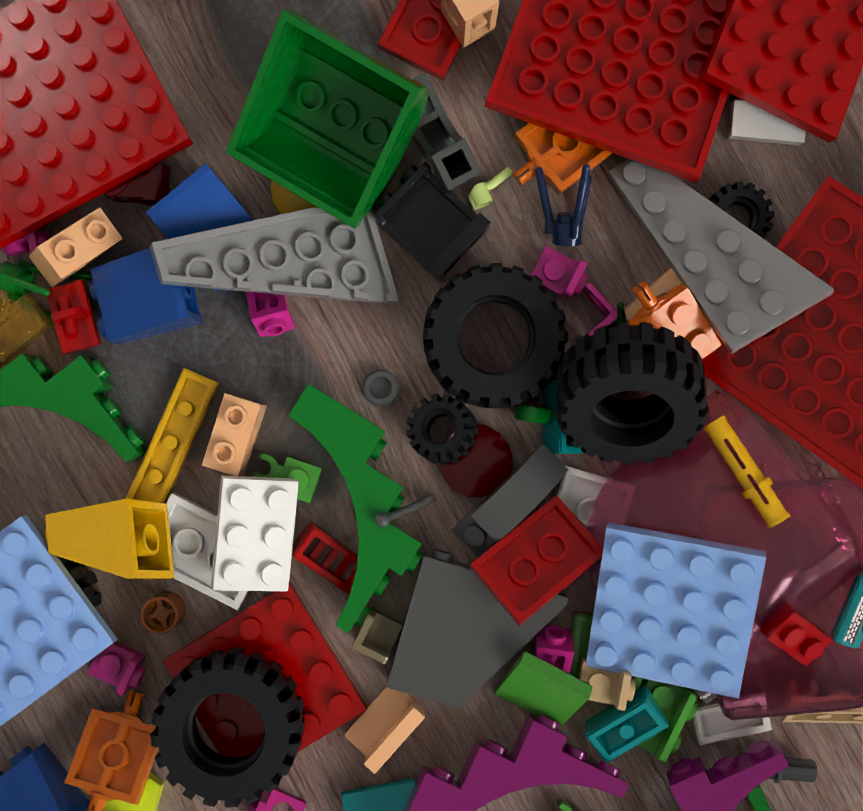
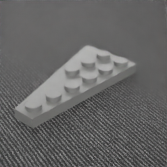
M631 159L624 161L609 171V178L679 280L689 288L706 319L730 354L833 294L834 288L673 174Z
M313 207L152 242L149 246L160 284L383 304H396L400 302L372 210L362 219L360 226L355 229L322 209Z

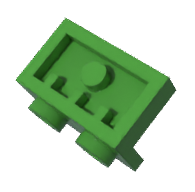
M644 679L642 686H646L668 721L669 727L637 746L655 754L658 760L665 763L669 755H674L681 744L682 735L680 732L685 722L691 721L697 711L698 701L696 699L698 695L691 688Z

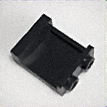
M424 162L419 168L415 165L412 166L402 176L400 183L403 185L394 195L388 192L379 200L374 208L378 211L374 218L384 231L432 276L440 281L487 232L491 222L481 213L477 215L454 192L446 190L431 172V167Z

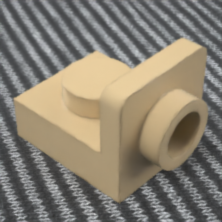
M581 658L578 679L593 687L588 700L612 704L617 710L625 711L627 701H632L635 693V679L631 678V672L622 670L620 674L592 668L586 664V659Z

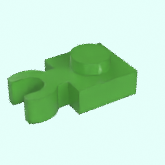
M267 453L260 454L259 459L268 461L271 465V470L268 474L254 472L253 477L295 478L299 481L297 499L307 503L312 502L323 470L322 467L291 456H287L285 464L281 465L275 456Z

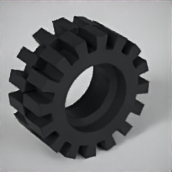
M743 181L736 182L733 185L729 183L708 199L723 211L731 204L744 206L750 214V223L747 228L763 239L768 236L766 233L772 229L773 223H770V220L775 217L774 211H769V206L773 203L771 199L765 201L763 195L766 192L762 188L758 191L754 190L755 184L748 183L745 186Z
M433 394L430 401L423 398L419 401L423 406L419 409L414 406L411 410L415 414L414 418L408 417L406 424L411 427L410 430H406L407 437L412 440L409 442L418 454L434 464L438 462L440 465H448L449 461L453 464L460 462L458 457L463 455L466 458L470 454L467 451L469 446L474 448L476 445V441L473 439L474 435L478 436L475 416L461 400L456 397L454 399L449 394H443V397ZM446 416L452 418L456 427L453 437L444 443L434 442L430 437L431 424L439 417Z

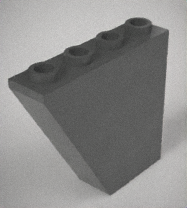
M433 549L432 554L426 552L423 554L386 687L460 708L567 605L569 597L565 592L561 591L522 625L518 626L471 570L470 564L475 561L474 559H469L468 563L464 564L454 561V554Z

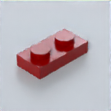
M786 602L759 628L767 640L805 666L819 658L825 648L833 641L822 628Z

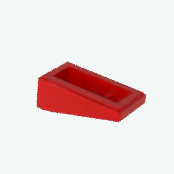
M310 520L293 542L292 556L350 595L357 566L346 581L340 577L351 562L357 564L358 554ZM314 537H318L319 541L309 554L304 552ZM328 544L332 549L323 561L319 563L316 559ZM341 553L344 555V558L333 572L330 571L329 567Z

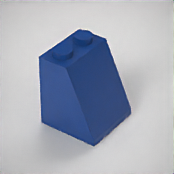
M206 163L146 212L168 239L253 221L251 216ZM214 289L219 293L222 291V289Z
M150 248L90 269L93 280H89L90 293L93 300L99 303L101 316L97 318L98 327L101 335L104 338L107 337L110 343L122 344L203 324L195 288L160 284Z
M45 742L34 751L28 745L9 760L13 765L12 768L4 774L0 770V811H87L90 801L79 787L64 783L68 772Z

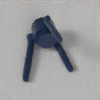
M583 165L574 212L557 213L556 220H553L543 170L541 167H537L535 173L545 218L544 233L553 234L552 243L555 245H581L583 219L592 177L589 175L590 165Z

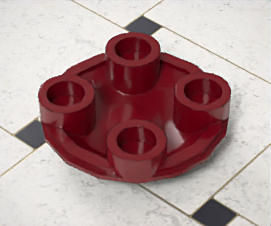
M475 425L478 428V436L474 435L473 438L476 441L475 447L469 446L467 449L470 454L466 458L463 455L458 457L460 460L458 463L453 464L449 461L448 465H440L443 478L453 490L467 497L481 498L490 495L510 475L513 456L509 443L498 431L486 425ZM454 433L451 434L445 442L450 440L453 437Z

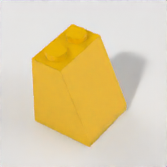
M126 498L45 515V540L48 544L49 554L127 579L175 578L166 503Z

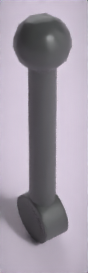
M432 494L388 514L379 513L375 517V523L379 527H386L391 520L435 502V496Z

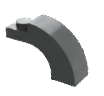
M424 72L413 78L425 85L428 90L425 111L413 135V139L438 181L449 191L481 174L482 171L466 139L457 133L448 119Z
M542 443L519 463L513 472L486 499L459 521L452 531L478 557L494 542H499L517 526L558 484L568 469Z

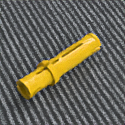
M725 415L703 428L704 431L708 433L724 461L745 490L742 492V495L746 500L750 498L767 523V527L770 529L789 518L791 515L789 512L787 513L771 488L772 480L770 477H764L746 447L729 425ZM725 439H728V441L736 451L737 455L745 465V469H742V467L732 454L731 450L725 443ZM748 474H751V476L757 483L758 487L768 500V504H765V502L757 492L756 488L748 478Z

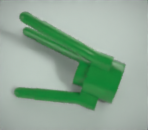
M22 260L18 265L8 261L3 262L0 265V290L7 292L8 299L20 303L50 324H53L49 312L23 296L30 294L31 291L44 296L50 295L49 289L35 284V276L31 273L41 274L38 268ZM77 271L68 277L93 280L91 273Z

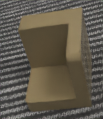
M370 607L371 611L360 627L351 649L386 665L390 651L403 627V623Z

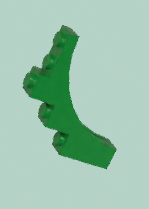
M22 353L0 370V407L30 406L56 412L83 424L104 439L126 462L137 461L145 455L146 450L142 446L145 442L143 436L133 425L127 426L119 416L122 413L119 405L110 396H103L114 385L108 378L111 375L110 370L98 357L93 359L89 356L80 355L52 377L51 374L54 371L44 358Z
M308 383L289 416L311 432L332 456L346 481L356 513L359 536L357 570L350 596L336 623L337 627L349 633L353 625L360 629L368 613L371 611L366 604L373 593L380 596L391 579L386 574L387 570L390 568L401 576L406 569L413 572L424 553L418 550L422 544L419 540L389 522L386 527L382 528L375 523L377 514H387L400 508L405 500V497L400 494L403 489L401 485L366 464L369 458L376 461L385 448L387 442L382 439L385 431Z

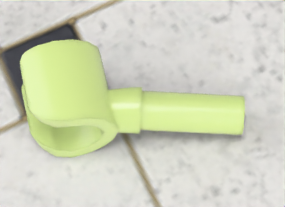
M509 167L503 169L491 180L476 184L473 187L468 198L474 210L481 209L493 202L489 191L512 175L513 172Z

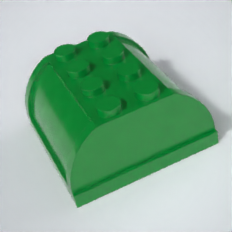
M289 9L282 10L225 153L355 229L360 226L362 219L372 210L391 183L424 114L428 90L425 85L404 76L312 23L305 16Z

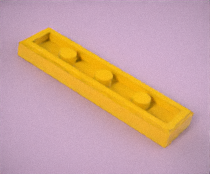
M183 368L126 498L167 503L218 388V382Z

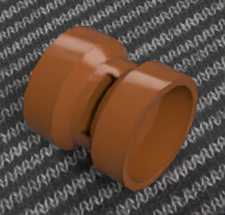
M171 591L161 592L143 605L140 612L141 622L149 632L164 634L171 631L184 619L186 606L183 599L177 593Z

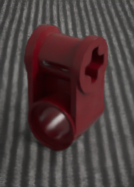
M158 163L103 194L112 201L119 203H138L154 206L169 194L170 167Z

